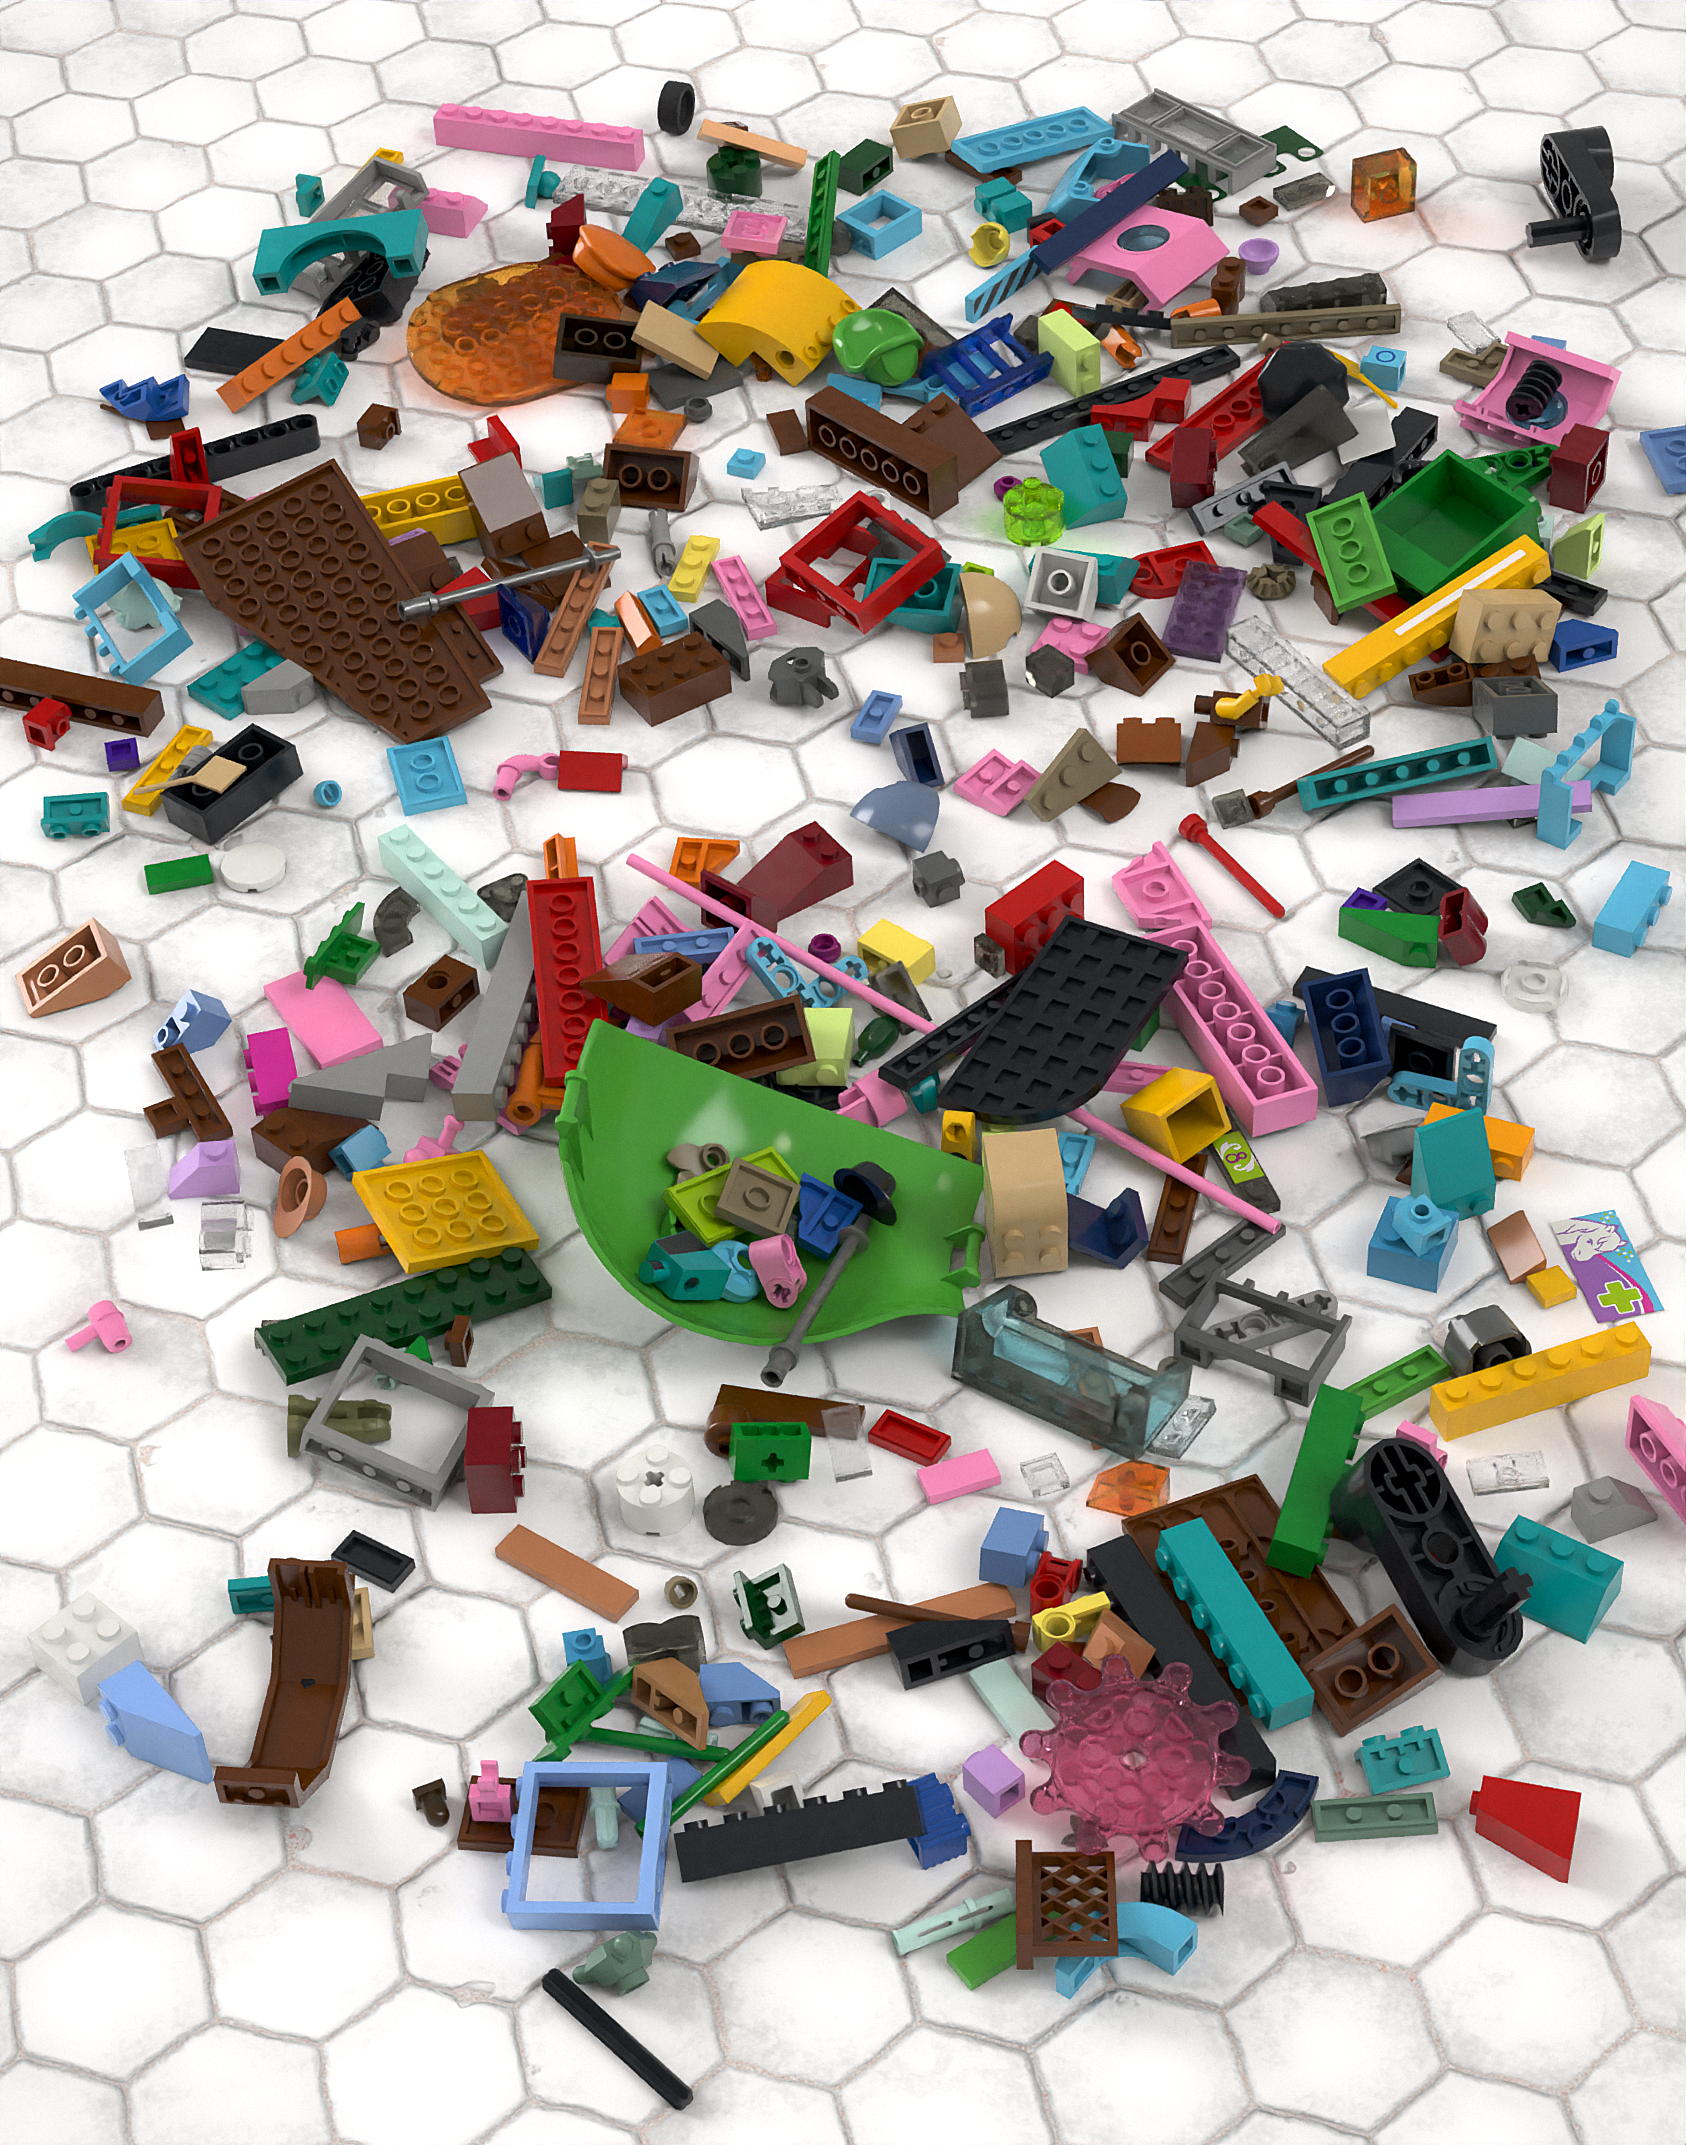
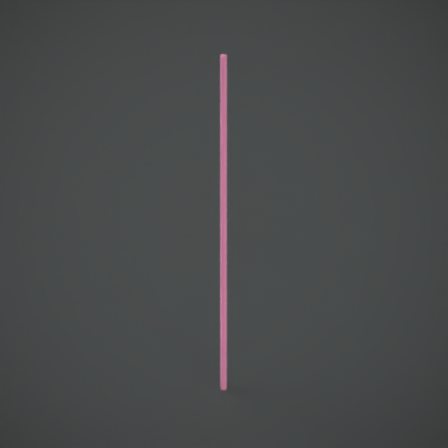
M632 853L628 856L627 865L740 929L745 922L750 920L638 855ZM755 923L789 958L924 1035L938 1028L933 1023ZM971 1048L963 1052L961 1056L965 1058ZM1079 1107L1064 1114L1270 1233L1275 1234L1280 1229L1281 1222L1084 1109Z

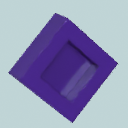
M136 737L104 743L109 772L141 767Z
M1358 887L1341 907L1385 911L1387 909V899Z

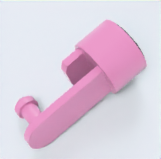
M879 1068L853 1082L852 1087L839 1094L838 1103L841 1110L835 1113L880 1128L907 1112L908 1108L902 1090L878 1078Z

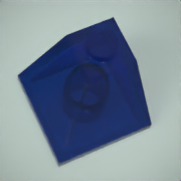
M502 583L496 585L502 634L534 665L549 631V613L545 606H540L530 595Z

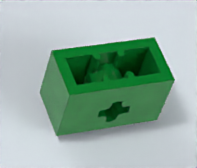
M806 1422L731 1423L728 1464L733 1479L744 1483H757L760 1480H777L782 1483L809 1480L812 1438Z

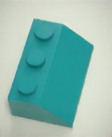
M1100 423L1072 429L1040 452V457L1066 530L1124 517L1128 497Z
M1057 549L1098 558V595L1096 602L1119 605L1140 567L1139 561L1123 556ZM1035 555L1033 556L1030 564L1028 565L1030 576L1032 572Z
M1519 1514L1500 1540L1493 1557V1561L1501 1574L1506 1569L1515 1567L1519 1575L1528 1573L1532 1578L1534 1585L1528 1590L1531 1597L1519 1607L1522 1616L1583 1644L1587 1643L1621 1591L1623 1561Z

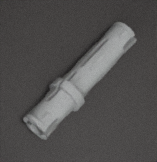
M657 508L658 516L655 515L654 509L648 515L654 543L651 549L653 557L657 562L658 573L668 576L667 567H669L670 575L676 569L674 561L676 549L670 537L668 514L664 509Z

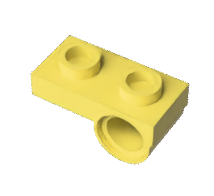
M1105 1592L1083 1596L1074 1602L1056 1608H1048L1039 1614L1033 1615V1642L1038 1651L1044 1654L1057 1641L1076 1642V1638L1090 1634L1103 1609L1110 1610V1601Z

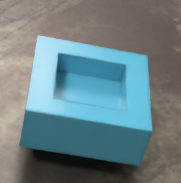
M738 448L726 464L727 474L754 480L766 464L765 454L750 449Z

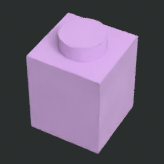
M991 1744L981 1752L973 1753L962 1765L963 1789L994 1819L1025 1798L1024 1772L994 1744Z

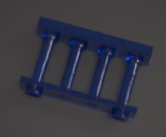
M1008 313L1000 318L992 319L987 325L938 351H931L926 354L922 359V366L918 377L924 380L936 374L957 395L959 406L970 418H973L1047 378L1054 357L1048 351L1032 356L1009 333L1014 316ZM1001 340L1022 364L1017 367H1010L990 344ZM979 351L1002 375L989 379L968 356ZM957 362L980 387L974 390H967L947 367Z

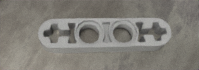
M1316 1290L1287 1300V1302L1306 1309H1310L1313 1303L1320 1304L1323 1309L1321 1314L1334 1319L1337 1318L1338 1301L1336 1296L1329 1291ZM1262 1308L1214 1324L1206 1330V1333L1249 1349L1257 1350L1316 1330L1317 1328L1298 1321L1291 1324L1283 1323L1279 1320V1317L1282 1315ZM1251 1326H1258L1264 1332L1259 1335H1251L1245 1330ZM1213 1352V1359L1215 1360L1230 1359Z

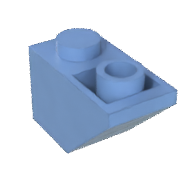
M189 989L182 1000L177 1003L165 1023L157 1030L152 1040L158 1051L182 1042L188 1053L192 1054L214 1046L232 1022V1019L221 1000Z
M740 1662L700 1664V1687L709 1710L708 1726L726 1727L729 1725L753 1723L762 1725L773 1714L781 1710L780 1691Z

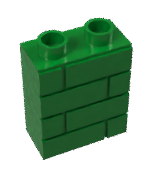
M1449 449L1445 450L1371 510L1398 589L1395 594L1411 606H1414L1524 534L1537 545H1541L1537 518L1541 516L1542 510L1534 495L1520 486L1512 491L1497 480L1493 470L1484 461L1473 459L1469 463Z

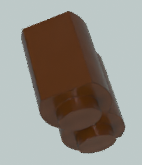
M1237 257L1222 258L1217 265V274L1211 280V298H1214L1219 304L1222 316L1237 315L1239 312V303L1245 296L1246 263L1244 259H1238Z

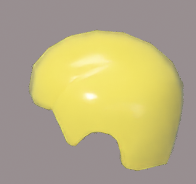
M995 222L980 224L975 233L971 235L973 247L968 252L975 264L981 267L996 265L1008 256L1010 236L1001 224Z

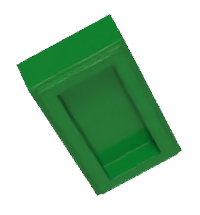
M208 854L144 866L149 895L214 883Z

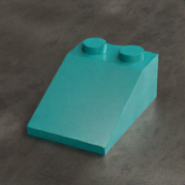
M873 557L862 601L910 560ZM945 563L946 566L883 620L925 634L956 633L964 605L960 595L959 573H965L962 564Z
M1478 1106L1416 1128L1414 1133L1411 1195L1416 1199L1425 1194L1437 1208L1460 1213L1459 1222L1493 1210L1496 1181L1481 1108Z

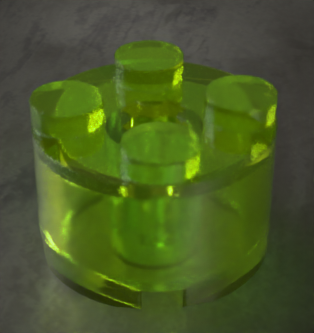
M1029 477L1024 479L1022 484L1012 487L1003 495L1005 534L1011 542L1023 547H1031V543L1041 542V546H1047L1056 542L1063 535L1064 493L1062 490L1041 482L1039 478Z

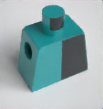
M688 1230L655 1240L651 1244L645 1261L640 1264L639 1276L644 1283H654L669 1298L674 1300H719L732 1269Z

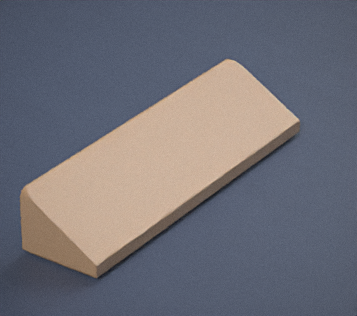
M705 118L696 139L721 147L732 146L734 149L754 150L759 153L760 159L796 170H801L806 164L808 152L806 149Z

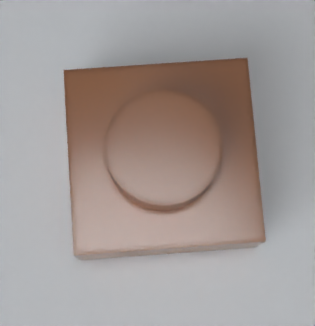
M948 632L934 634L933 663L965 662V633Z

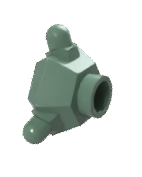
M631 1930L614 1937L587 1955L586 1964L577 1966L573 1970V1980L581 1985L600 1982L607 1988L616 1986L621 1996L636 1990L650 1980L645 1969L652 1965V1952L657 1945L656 1935L652 1932L642 1933L639 1930Z

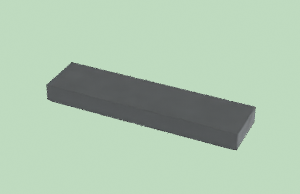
M1245 1218L1160 1281L1159 1291L1184 1310L1194 1303L1217 1267L1226 1271L1224 1278L1227 1279L1286 1235V1226L1281 1223L1280 1229L1275 1234H1272Z

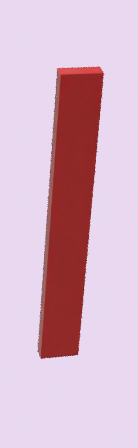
M1274 500L1254 513L1252 522L1326 578L1311 530L1308 526ZM1395 593L1361 605L1385 624L1412 607ZM1450 641L1427 656L1439 664L1453 652L1448 648Z

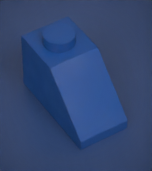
M1576 619L1559 622L1556 625L1548 659L1559 673L1614 659L1617 656L1619 633L1615 629Z

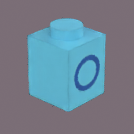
M1373 345L1368 356H1363L1360 373H1363L1379 389L1397 392L1406 375L1407 351Z

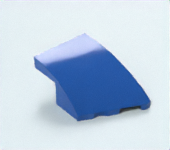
M185 374L158 384L154 376L129 387L123 379H120L99 389L102 396L123 416L145 421H167L189 414L190 382Z

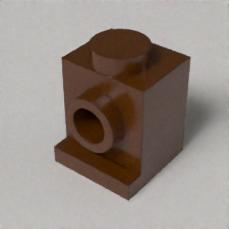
M372 403L356 422L360 446L379 451L382 450L394 435H400L402 432L398 408Z

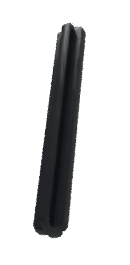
M552 1968L542 1977L543 1989L673 2108L681 2111L691 2104L694 2098L692 2089L559 1969Z

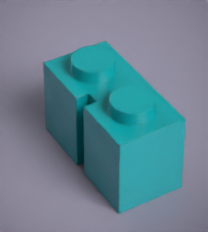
M1000 177L975 187L974 208L979 215H982L988 222L1001 224L1008 231V234L1027 228V218L1033 217L1032 201L1022 192L1016 191V187L1006 178Z

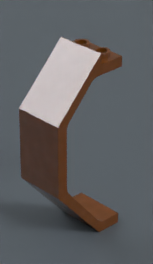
M293 1557L286 1559L270 1558L267 1572L274 1597L271 1676L251 1757L243 1767L217 1766L213 1780L220 1803L300 1808L329 1778L350 1690L355 1574L349 1573L347 1562L301 1560ZM301 1679H316L314 1681L316 1683L306 1689L300 1681H302Z

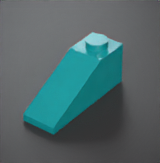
M655 177L637 201L621 236L638 247L645 255L684 209L679 186Z

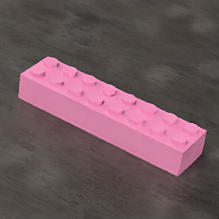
M1198 920L1140 936L1141 938L1188 952L1189 963L1161 1003L1206 1070L1215 1078L1217 1086L1252 1138L1316 1120L1318 1087L1203 922Z

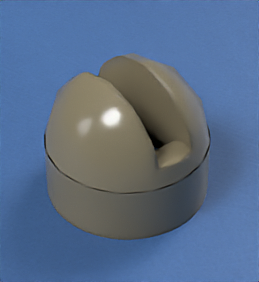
M1263 333L1258 343L1259 353H1265L1266 357L1283 342L1273 335Z
M676 1575L666 1582L664 1594L670 1604L676 1608L684 1609L695 1602L698 1589L696 1584L689 1578ZM676 1586L684 1594L680 1599L674 1590Z

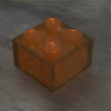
M1404 147L1352 159L1350 207L1363 223L1415 211L1417 163Z

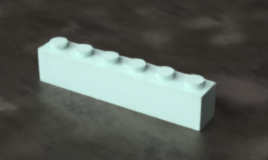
M406 824L378 836L382 866L485 970L495 966L509 926Z

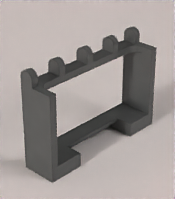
M1217 1267L1174 1332V1358L1207 1370L1213 1361L1214 1352L1275 1375L1274 1395L1308 1408L1318 1392L1320 1383H1324L1345 1349L1346 1333L1351 1326L1353 1317L1344 1314L1339 1321L1321 1314L1322 1305L1313 1303L1310 1309H1306L1287 1302L1289 1296L1287 1292L1280 1291L1274 1297L1254 1289L1255 1281L1249 1278L1245 1280L1243 1285L1224 1278L1226 1271ZM1219 1294H1225L1328 1332L1331 1336L1308 1371L1206 1333L1200 1329L1219 1302Z

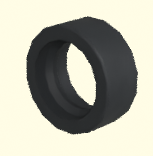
M669 80L664 84L659 96L657 107L658 124L662 131L684 134L689 129L694 116V89L689 83Z

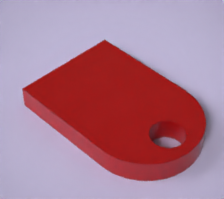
M1201 540L1142 553L1132 558L1139 561L1140 567L1128 589L1135 595L1143 598L1163 599L1223 586L1224 575L1205 542Z

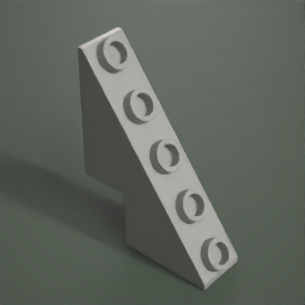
M433 1033L413 1036L409 1040L392 1046H385L378 1051L364 1056H357L347 1062L333 1067L329 1066L316 1073L294 1079L288 1085L290 1093L288 1107L380 1121L385 1097L423 1103L429 1077Z

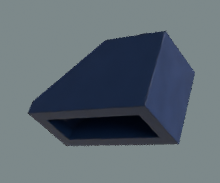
M927 722L903 728L889 734L897 765L907 781L919 782L930 787L945 784Z

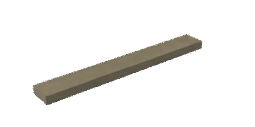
M1398 303L1171 319V349L1219 346L1224 343L1226 345L1259 343L1263 333L1273 335L1281 341L1400 333L1401 305Z

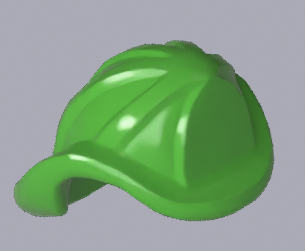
M871 308L849 314L838 322L832 334L834 351L844 370L850 374L861 373L869 381L882 384L883 386H898L907 382L917 369L918 350L924 347L922 337L908 320L885 309Z

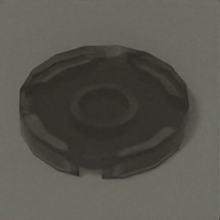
M740 1480L730 1481L731 1485L724 1487L719 1485L714 1488L705 1498L702 1509L705 1528L714 1539L726 1545L745 1546L755 1544L768 1537L776 1527L779 1516L778 1505L767 1486L759 1482L744 1483Z

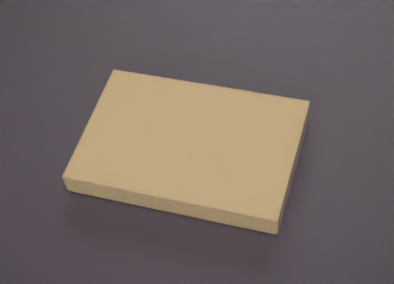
M650 300L647 301L631 337L632 341L706 381L710 377L719 352L694 330L696 325Z

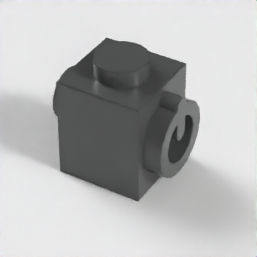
M940 850L912 860L914 891L919 898L923 897L930 908L960 898V886L965 883L962 869L955 858L948 859L944 852Z

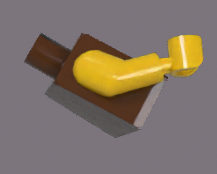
M1264 673L1253 679L1257 688L1253 691L1248 689L1242 694L1214 690L1213 697L1196 695L1194 714L1209 715L1210 722L1267 728L1270 699L1272 696L1282 692L1284 685L1279 675L1272 677L1271 674Z

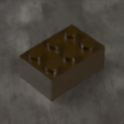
M561 313L554 353L553 378L607 385L612 383L614 373H641L644 347L631 340L638 322Z

